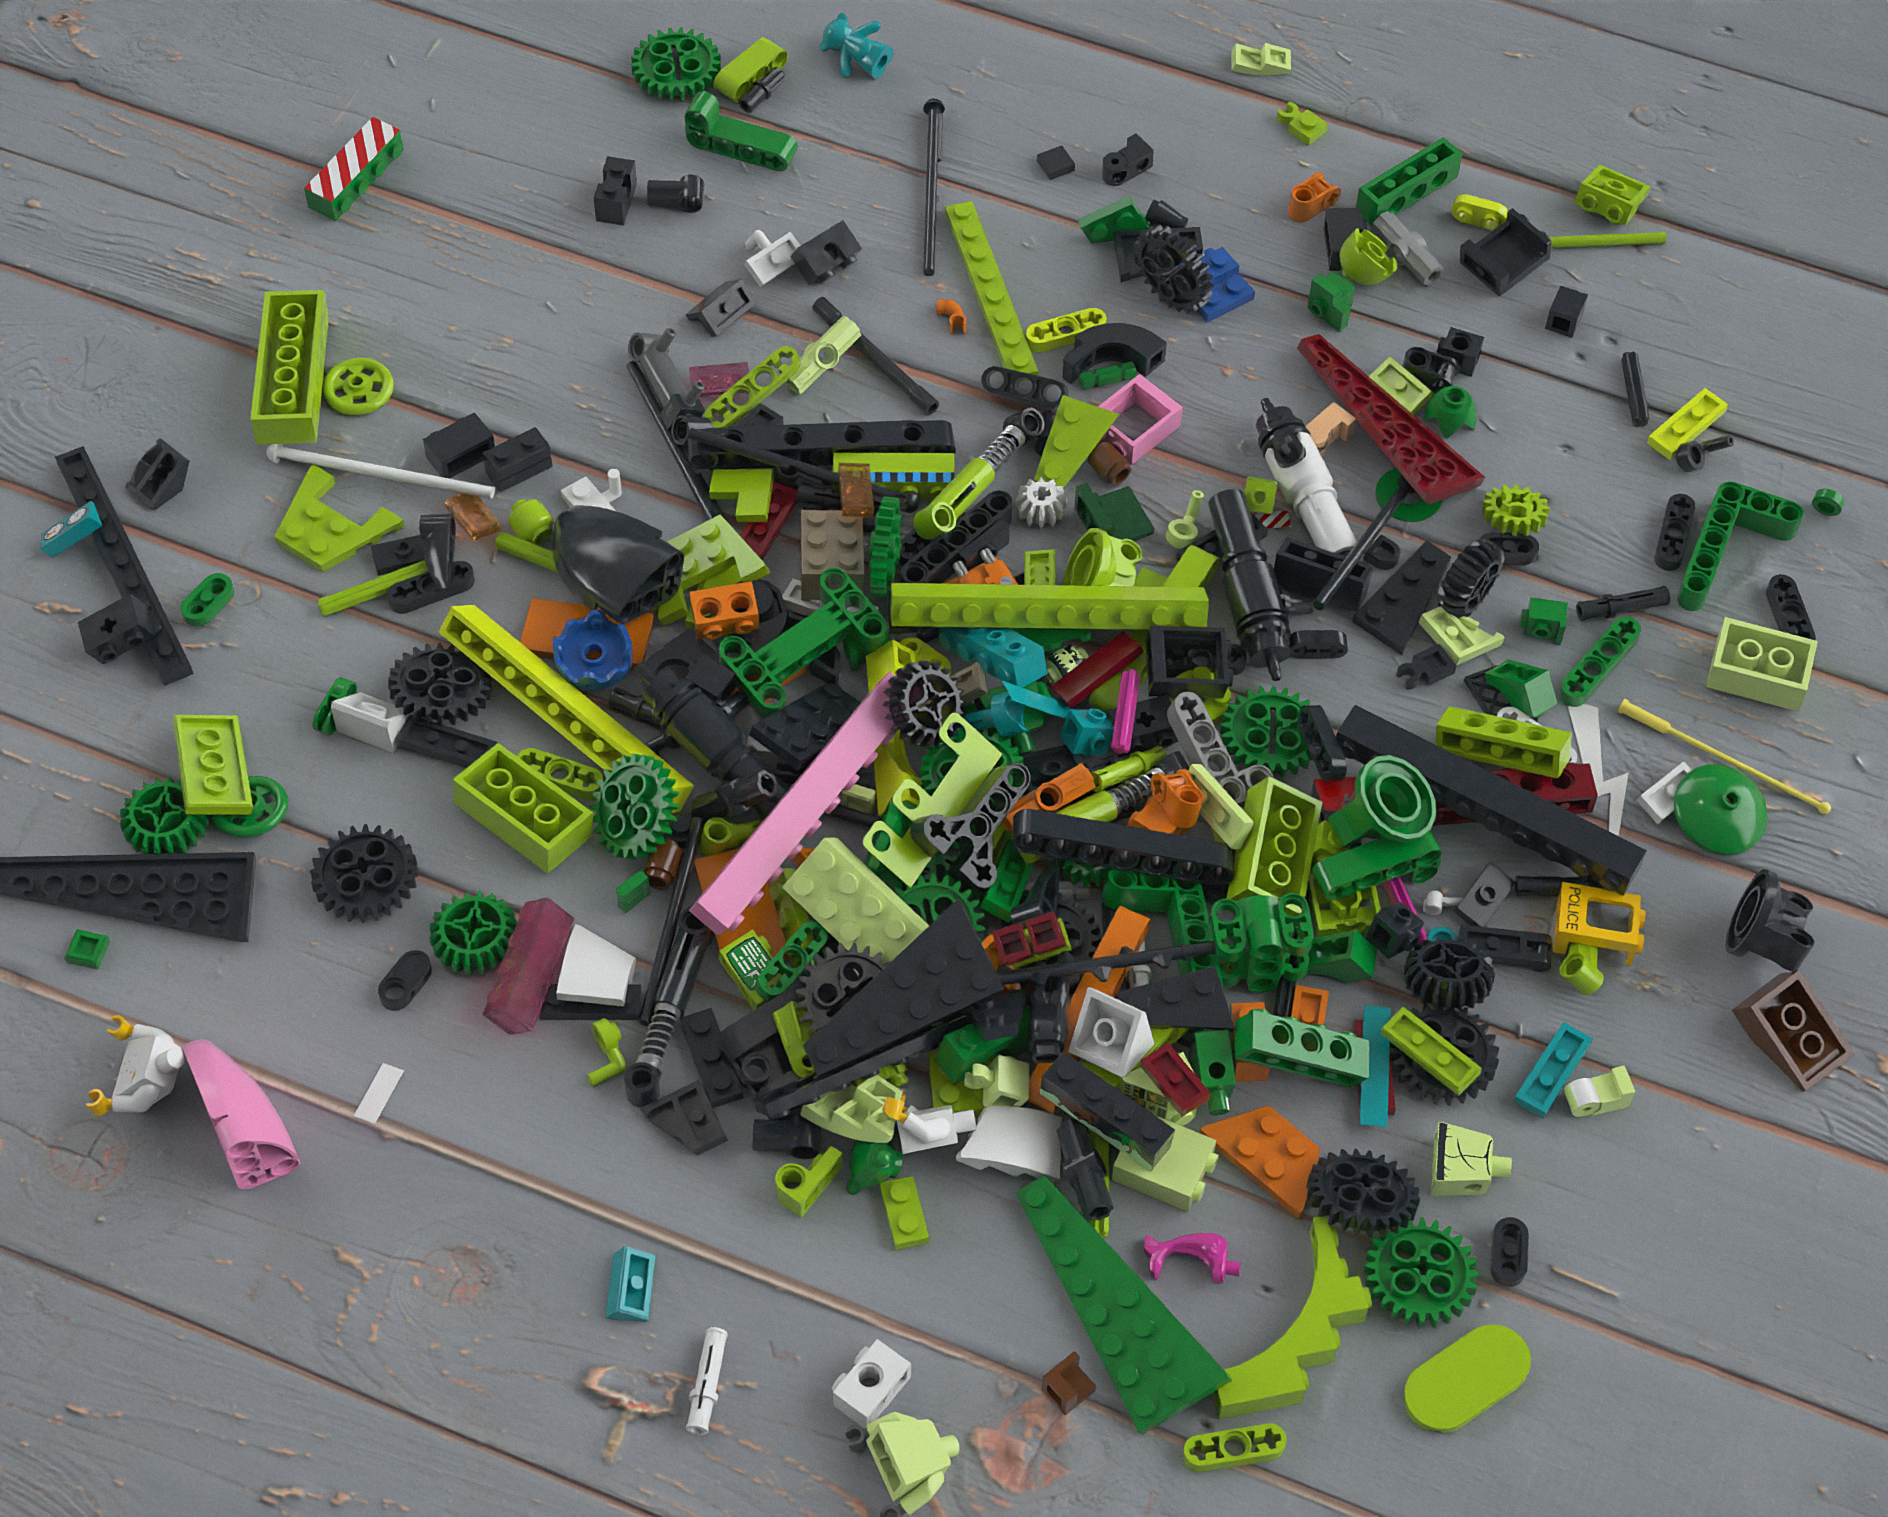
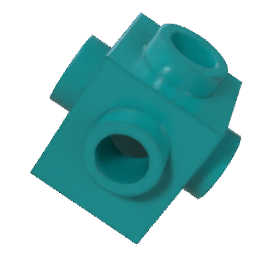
M1094 708L1089 710L1070 709L1060 737L1073 754L1084 756L1092 754L1105 755L1112 741L1114 726L1101 710Z

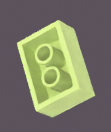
M1725 617L1717 637L1706 687L1799 711L1808 689L1818 641Z

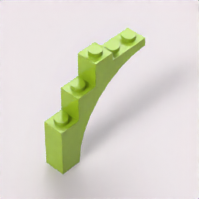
M1327 1216L1313 1217L1309 1234L1314 1255L1313 1286L1300 1316L1285 1335L1266 1351L1238 1366L1224 1369L1230 1375L1232 1381L1212 1393L1219 1420L1302 1403L1305 1390L1309 1389L1305 1368L1334 1362L1337 1349L1341 1347L1336 1327L1365 1322L1368 1309L1372 1307L1369 1289L1362 1287L1359 1276L1348 1278L1347 1263L1344 1258H1339L1336 1248L1339 1247L1337 1230L1334 1226L1330 1227Z

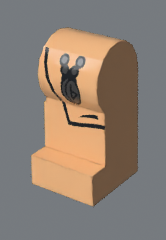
M1333 402L1306 425L1321 456L1324 455L1326 447L1339 437L1346 442L1354 435L1356 419Z

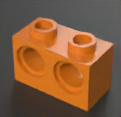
M752 581L690 592L691 609L697 639L706 638L713 640L726 634H747L755 629H760ZM738 608L747 609V611L742 613L735 612ZM709 613L716 615L713 618L703 617L704 615Z

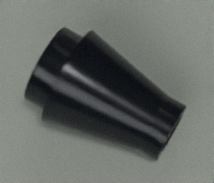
M1155 199L1152 201L1145 216V219L1150 222V226L1156 227L1161 225L1163 229L1166 226H1169V228H1185L1189 221V218L1180 214L1165 201L1161 200L1159 202Z

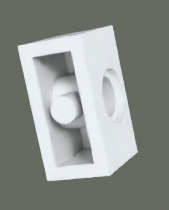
M878 1339L870 1348L865 1346L858 1353L852 1370L848 1374L842 1373L832 1387L833 1406L863 1428H867V1423L876 1420L911 1378V1363ZM866 1378H873L878 1383L873 1387H865L861 1384V1381Z

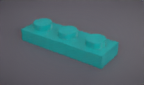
M1563 1022L1521 1086L1513 1102L1544 1119L1587 1052L1593 1038Z

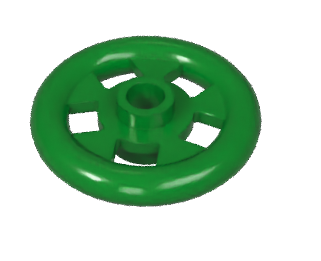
M248 776L250 789L256 788V792L250 791L253 804L252 814H211L216 827L223 833L237 838L257 837L274 829L282 821L288 810L287 793L277 781L264 776ZM272 794L275 801L266 804L263 797ZM264 813H267L269 815L267 818L260 822L256 821V819L260 818ZM236 817L245 821L242 825L232 823Z

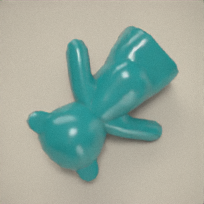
M840 13L836 20L831 21L825 27L823 40L819 44L820 50L823 52L829 49L840 51V72L845 78L851 74L852 58L873 78H879L884 73L886 66L891 62L894 50L884 43L870 40L866 37L879 31L881 23L872 21L852 30L847 23V16L844 13Z

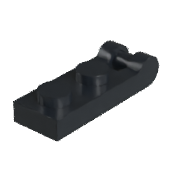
M1462 924L1460 926L1459 941L1464 939L1467 945L1476 944L1477 950L1486 951V957L1491 958L1492 963L1531 967L1539 972L1551 969V956L1548 955V951L1552 948V937L1548 934ZM1527 947H1532L1535 952H1527Z

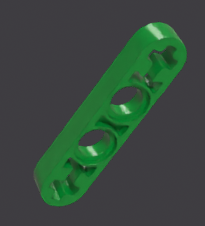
M1624 616L1613 622L1563 679L1559 691V697L1563 703L1577 707L1584 704L1637 644L1641 632V626L1637 620ZM1630 631L1622 637V641L1619 640L1620 632ZM1611 647L1616 650L1617 654L1607 656L1600 649ZM1592 666L1597 668L1600 674L1590 676L1583 669ZM1579 682L1582 683L1580 692L1575 691L1574 693H1571L1569 691H1573L1578 686Z

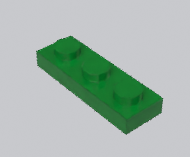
M1008 839L998 859L996 865L997 878L987 888L980 905L984 910L1008 923L1011 920V909L1018 906L1034 864L1027 865L1019 851L1015 849L1011 839Z

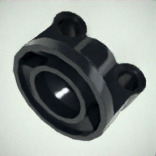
M1762 869L1746 887L1733 913L1726 936L1725 947L1727 953L1742 957L1753 952L1775 962L1786 970H1798L1815 943L1813 937L1804 930L1806 919L1813 909L1811 901L1800 893L1781 888L1777 873Z

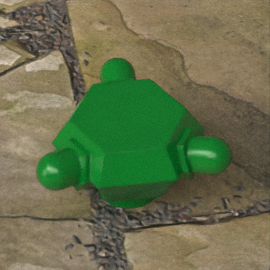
M860 1140L854 1142L849 1162L852 1178L846 1184V1190L849 1194L856 1195L864 1188L884 1182L888 1177H897L902 1167L903 1156L900 1151H896L891 1140L888 1143Z

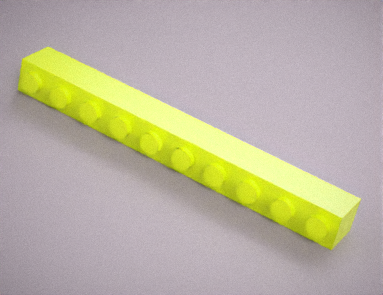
M475 605L451 606L438 631L443 637L602 769L613 771V761L621 762L623 755L631 757L632 753L654 757V760L662 761L663 768L671 770L668 778L676 780L671 790L679 792V795L673 798V803L678 804L679 808L672 810V813L681 811L695 785Z

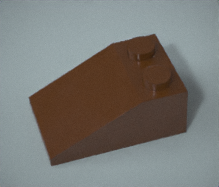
M1800 970L1780 973L1732 1009V1012L1749 1038L1803 1092L1810 1089L1854 1055V1052Z

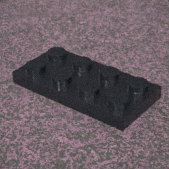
M829 681L752 725L749 736L798 771L816 758L861 702L844 691L840 686Z

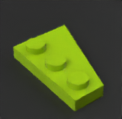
M1062 395L1034 482H1038L1042 476L1044 482L1054 479L1056 486H1063L1064 489L1120 414Z

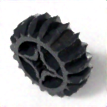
M1479 538L1472 541L1464 548L1461 554H1458L1457 559L1452 563L1449 571L1446 572V576L1438 590V606H1441L1446 612L1458 619L1463 616H1470L1473 610H1477L1478 606L1483 603V600L1489 595L1491 588L1495 585L1496 579L1500 576L1499 572L1503 568L1504 552L1488 540Z
M922 660L916 663H908L905 667L899 668L895 672L896 676L888 680L891 687L887 688L883 693L889 697V700L885 701L882 706L889 708L890 713L885 718L888 720L892 719L894 722L890 730H900L899 739H909V745H920L923 748L941 745L944 741L939 736V730L949 715L958 713L962 718L966 716L960 710V707L967 703L960 700L959 696L964 689L956 688L955 684L959 678H949L950 669H941L940 663H929V661ZM928 700L931 701L929 704H926L924 707H920V708L918 707L920 704L925 703V701H928ZM953 722L949 725L947 733L950 739L954 736L953 731H957L962 727L960 723Z
M1437 937L1435 942L1425 940L1423 945L1417 944L1413 951H1409L1403 972L1406 989L1412 991V997L1421 998L1422 1004H1433L1434 1009L1440 1006L1445 1007L1447 1011L1449 1008H1456L1461 1011L1464 1006L1474 1008L1475 1003H1483L1485 997H1488L1490 991H1492L1495 978L1492 959L1486 957L1485 950H1477L1476 944H1465L1464 939L1459 942L1453 941L1451 937L1449 940H1442Z

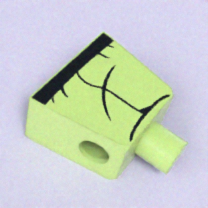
M1438 1122L1433 1145L1431 1196L1486 1194L1491 1182V1176L1510 1178L1512 1158L1492 1155L1493 1138L1490 1135Z

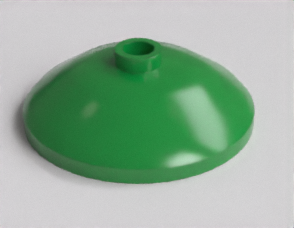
M1719 764L1697 767L1680 781L1675 791L1674 812L1680 828L1694 844L1708 852L1718 855H1737L1752 848L1765 832L1768 815L1762 793L1750 778L1732 767ZM1726 798L1731 800L1733 804L1728 803Z

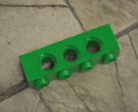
M1442 137L1361 186L1358 191L1356 208L1361 207L1362 218L1366 219L1371 226L1379 215L1386 211L1397 215L1457 178L1463 153Z
M1264 1009L1250 1010L1249 1013L1235 1022V1059L1347 1088H1352L1369 1079V1040L1358 1038L1352 1032H1336L1328 1030L1325 1025L1301 1023L1295 1017L1271 1015L1269 1011Z

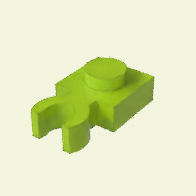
M1292 102L1287 103L1286 112L1288 113L1281 109L1277 111V120L1282 124L1289 125L1288 132L1308 146L1327 132L1328 123L1308 109L1303 113L1299 112L1298 106Z

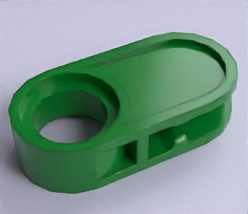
M343 677L335 680L315 713L313 719L314 730L326 735L334 734L336 726L331 710L332 701L356 694V682Z

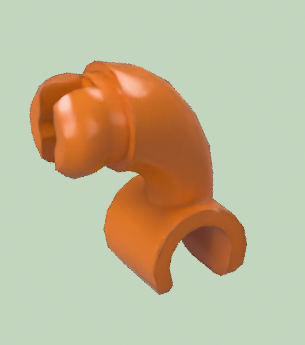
M938 299L936 301V313L938 315L946 314V316H950V333L953 334V328L961 327L963 328V334H966L967 319L962 308L951 299Z

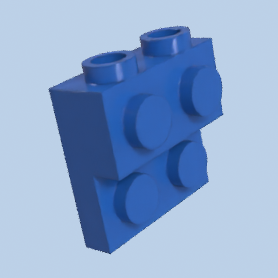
M1223 247L1217 250L1208 248L1202 253L1204 257L1201 261L1209 265L1206 272L1213 275V278L1209 281L1214 287L1211 289L1213 295L1209 298L1210 301L1199 308L1197 312L1208 323L1254 300L1255 291L1238 273L1239 264Z

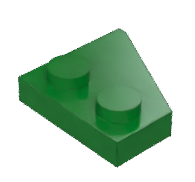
M1130 195L1078 219L1080 229L1091 244L1114 241L1115 231L1148 230L1151 227Z

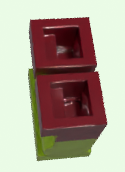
M1054 911L1026 920L1027 929H1024L1023 923L1020 922L992 932L1001 963L1013 966V969L1059 955L1062 951H1072L1061 918L1057 919Z

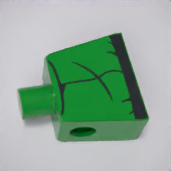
M1229 1030L1195 1033L1188 1052L1190 1066L1194 1074L1211 1093L1210 1099L1207 1101L1209 1114L1213 1116L1227 1114L1230 1112L1228 1098L1231 1097L1236 1085Z

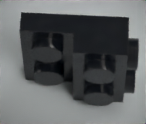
M1061 745L1018 755L1023 757V765L1027 767L1031 776L1030 784L1022 796L1027 795L1043 783L1055 779L1077 765L1083 764L1079 754H1073L1067 745ZM1092 790L1068 804H1075L1091 796ZM1046 792L1040 794L1041 802L1044 805H1054L1053 797Z

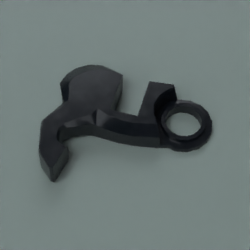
M761 579L752 581L760 629H755L747 634H727L728 636L742 638L754 653L805 619L787 610L780 589L769 581ZM738 608L735 610V612L738 613L747 611V609ZM690 628L666 643L664 648L652 654L644 665L657 675L661 669L668 665L677 664L688 668L693 662H698L703 654L719 663V654L703 639H697V634ZM836 645L809 663L811 673L826 683L831 681L839 685L841 655ZM641 678L643 691H645L649 685Z

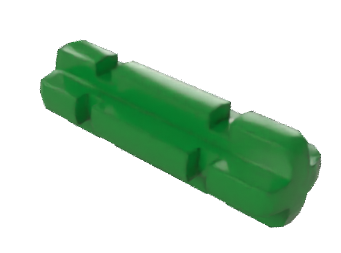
M1130 361L1121 363V367L1112 365L1095 369L1094 373L1091 371L1082 372L1079 374V384L1083 390L1094 388L1095 384L1099 387L1121 382V378L1124 381L1134 379L1136 377V368L1134 363Z

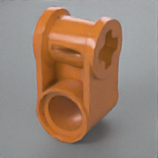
M1314 173L1307 180L1292 188L1287 212L1288 216L1295 222L1309 221L1326 208H1331L1338 201L1341 189L1338 186L1329 184L1324 179L1322 173Z
M1179 769L1175 774H1153L1151 778L1152 795L1159 802L1169 820L1177 827H1194L1198 820L1204 794L1197 787L1190 773L1186 769Z

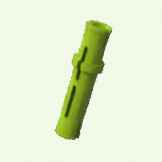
M1156 746L1146 752L1137 751L1130 754L1128 759L1091 772L1096 786L1093 791L1099 792L1129 778L1145 775L1146 772L1153 769L1155 763L1168 755L1167 751H1161L1163 749L1162 746Z

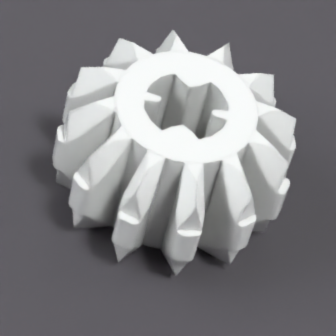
M1041 476L1038 482L1029 479L1027 486H1020L1015 507H1017L1020 520L1027 519L1028 526L1037 523L1042 529L1046 523L1053 527L1056 520H1062L1065 508L1067 507V498L1064 495L1063 486H1056L1054 479L1044 482Z

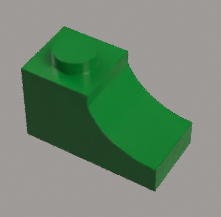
M1508 659L1485 673L1487 684L1498 689L1508 699L1512 707L1519 709L1530 718L1544 715L1546 710L1557 704L1548 670Z
M1357 930L1313 938L1312 947L1308 952L1309 967L1306 975L1331 976L1342 980L1344 983L1373 978L1377 949Z

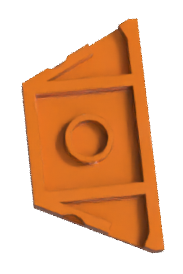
M1269 1105L1205 1125L1200 1129V1134L1216 1140L1215 1149L1297 1219L1302 1216L1307 1198L1308 1188L1306 1186L1309 1173H1311L1313 1164H1317L1321 1148Z

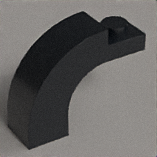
M1107 323L1093 326L1075 336L1074 350H1070L1063 359L1062 378L1072 384L1079 378L1080 373L1088 371L1099 363L1108 361L1121 363L1131 361L1134 363L1136 371L1146 377L1165 362L1167 342L1153 332L1132 324Z

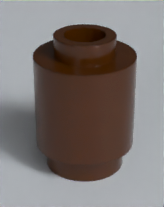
M1108 441L1099 442L1088 456V464L1108 483L1112 482L1114 485H1119L1131 473L1129 461Z
M664 839V845L656 844L657 852L649 853L643 873L649 879V886L659 890L669 888V885L675 881L683 855L679 845L669 839Z

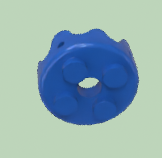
M600 610L590 611L585 618L567 621L559 638H553V654L557 671L565 680L578 689L596 691L610 688L619 683L631 668L633 647L624 624L611 622ZM590 651L602 653V656L597 660H589L585 657Z

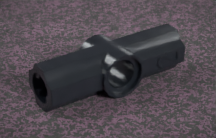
M765 769L744 778L737 776L722 783L712 791H708L691 800V814L693 817L702 818L705 823L712 818H722L725 816L732 818L750 809L754 804H759L776 795L778 782L773 773H768Z
M1070 1118L1060 1123V1127L1056 1130L1065 1157V1161L1062 1163L1064 1173L1071 1187L1076 1192L1081 1212L1086 1220H1102L1110 1216V1212L1114 1209L1104 1179L1107 1176L1106 1167L1100 1154L1093 1146L1088 1127L1077 1119Z

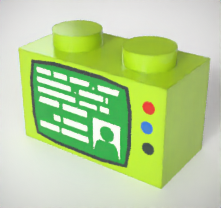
M752 929L719 950L718 960L754 1011L769 1002L757 994L755 982L773 958L770 955L772 948L763 935L758 937ZM779 972L771 981H768L766 984L767 988L772 989L776 987V984L782 977Z

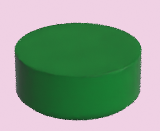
M1826 488L1817 490L1812 500L1813 507L1819 513L1827 516L1840 514L1845 504L1841 494Z

